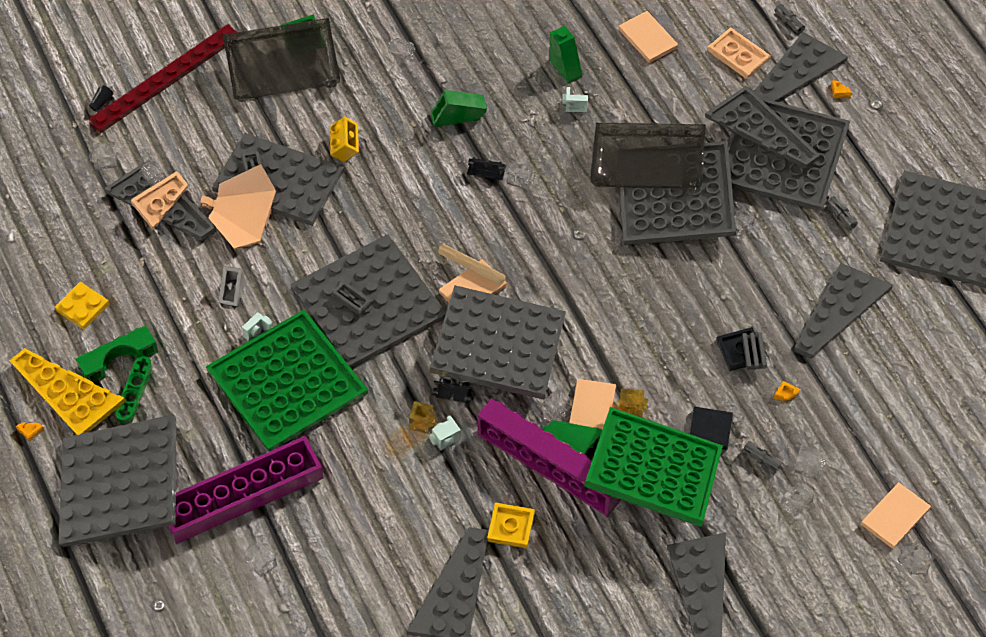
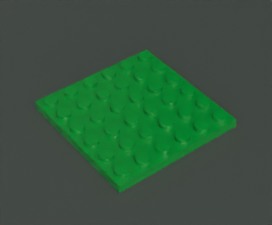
M304 309L206 366L208 373L268 452L282 446L368 394L366 386Z
M610 407L584 487L701 527L705 518L723 445Z

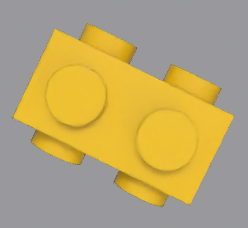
M345 116L330 126V155L342 162H346L359 153L358 123Z

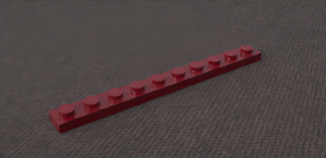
M229 24L225 25L90 117L89 123L101 134L240 38L239 33Z

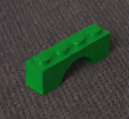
M145 325L134 329L124 336H119L107 344H102L88 353H83L75 359L82 376L95 383L106 378L107 366L115 358L124 355L136 358L141 356L149 357L157 353L158 348L155 339Z

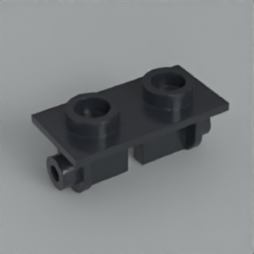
M475 157L469 158L467 175L503 180L506 165L502 164V162H485V160L476 159Z
M440 378L439 381L434 380L437 388H433L432 395H435L436 398L450 400L451 393H454L453 401L471 402L472 394H469V391L474 392V389L470 387L469 383L459 382L457 385L451 384V380Z

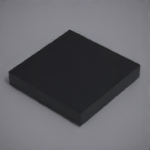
M753 327L716 337V342L729 371L746 367L742 334L747 333V335H750V333H754L756 335ZM748 340L751 365H754L751 340ZM755 340L758 362L761 363L758 340Z
M694 406L690 434L723 445L722 449L728 450L733 412Z

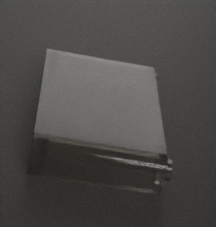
M329 18L223 35L233 96L238 102H246L250 98L324 86L333 88L340 82Z
M596 123L590 173L591 183L599 188H682L694 190L701 187L706 124Z

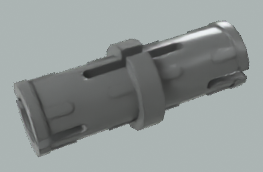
M783 4L776 6L774 12L783 19L785 25H789L796 34L804 31L805 26L796 18L793 12L786 9Z
M832 196L826 201V205L835 213V217L841 220L848 230H852L857 226L858 222L850 215L849 209L844 207L836 196Z
M750 440L742 450L756 459L757 463H762L775 473L783 464L782 461L769 454L768 450L759 448Z

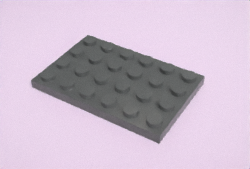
M244 133L212 186L213 191L218 193L220 183L244 172L241 154L259 151L262 166L276 190L271 212L313 226L343 174L344 167ZM253 156L254 165L258 166L257 158ZM247 157L246 162L249 170L251 169L249 157Z

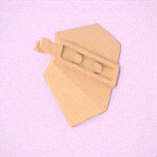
M260 164L220 183L216 200L202 196L200 203L204 208L213 209L208 217L209 220L235 250L257 244L261 241L272 211L271 206L276 190Z

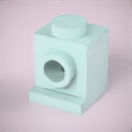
M448 416L446 422L438 423L432 429L429 439L441 451L461 440V430L453 418Z

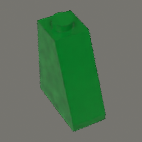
M566 26L550 32L549 61L568 84L583 77L575 37Z
M444 90L430 112L433 126L439 127L478 121L486 113L487 104L485 103L484 95Z
M553 420L542 429L553 434L557 440L566 442L573 450L585 454L588 458L595 451L602 429L557 420Z

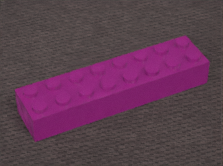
M491 398L477 415L478 436L608 517L621 501L619 498L584 487L592 463L585 454L578 453L566 442L557 440L550 432L541 430L534 422L525 420L518 412L509 410L502 402H497Z
M306 436L176 492L175 525L167 527L175 544H178L324 479L322 466Z

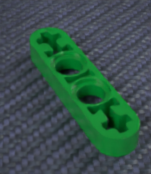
M146 356L138 357L134 361L121 395L125 400L129 395L136 396V399L132 402L126 401L116 409L117 421L122 425L130 424L134 420L151 375L152 363ZM143 364H146V366H144L143 369H142V373H140V372H141L140 366H143ZM135 379L142 380L140 385L135 386L132 384ZM126 407H127V408H128V409H127L128 415H125V417H122L121 415H124V414H125V412H126Z

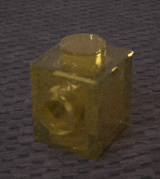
M621 389L619 410L642 417L643 410H647L648 398H644L645 390Z
M414 401L409 415V430L429 434L430 428H434L436 423L433 405Z

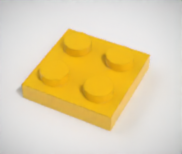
M79 282L55 306V310L85 330L110 303L108 299L82 282Z
M495 503L487 542L528 548L535 509Z

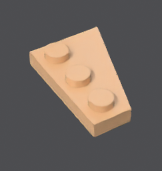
M176 171L131 199V203L152 230H154L186 191L188 184Z

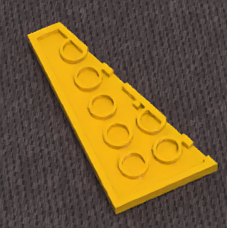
M25 348L9 360L76 435L90 432L126 402L124 397L117 396L111 393L110 390L101 388L92 381L70 370L67 371L61 368L60 365L51 363Z

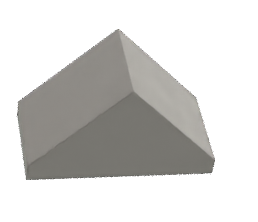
M223 266L219 303L238 306L245 286L243 269Z

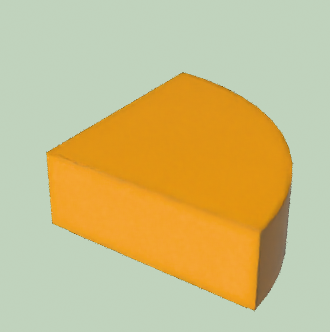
M832 80L833 98H851L852 92L849 87L844 86L840 81Z
M783 381L776 391L774 399L779 401L792 400L799 395L801 389Z
M24 422L16 426V429L29 442L45 430L44 426L36 422Z

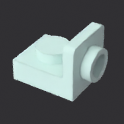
M566 87V94H563L562 104H566V112H587L588 95H570V87Z
M257 312L242 326L244 338L250 341L253 337H257L262 329L264 331L271 329L272 321L267 316H262Z

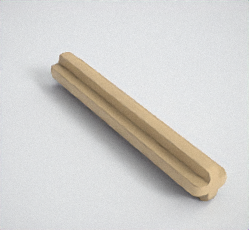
M441 244L438 249L440 255L499 285H502L505 281L506 276L445 244Z

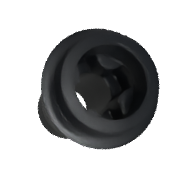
M105 85L98 87L89 107L93 111L98 112L99 109L113 99V91Z

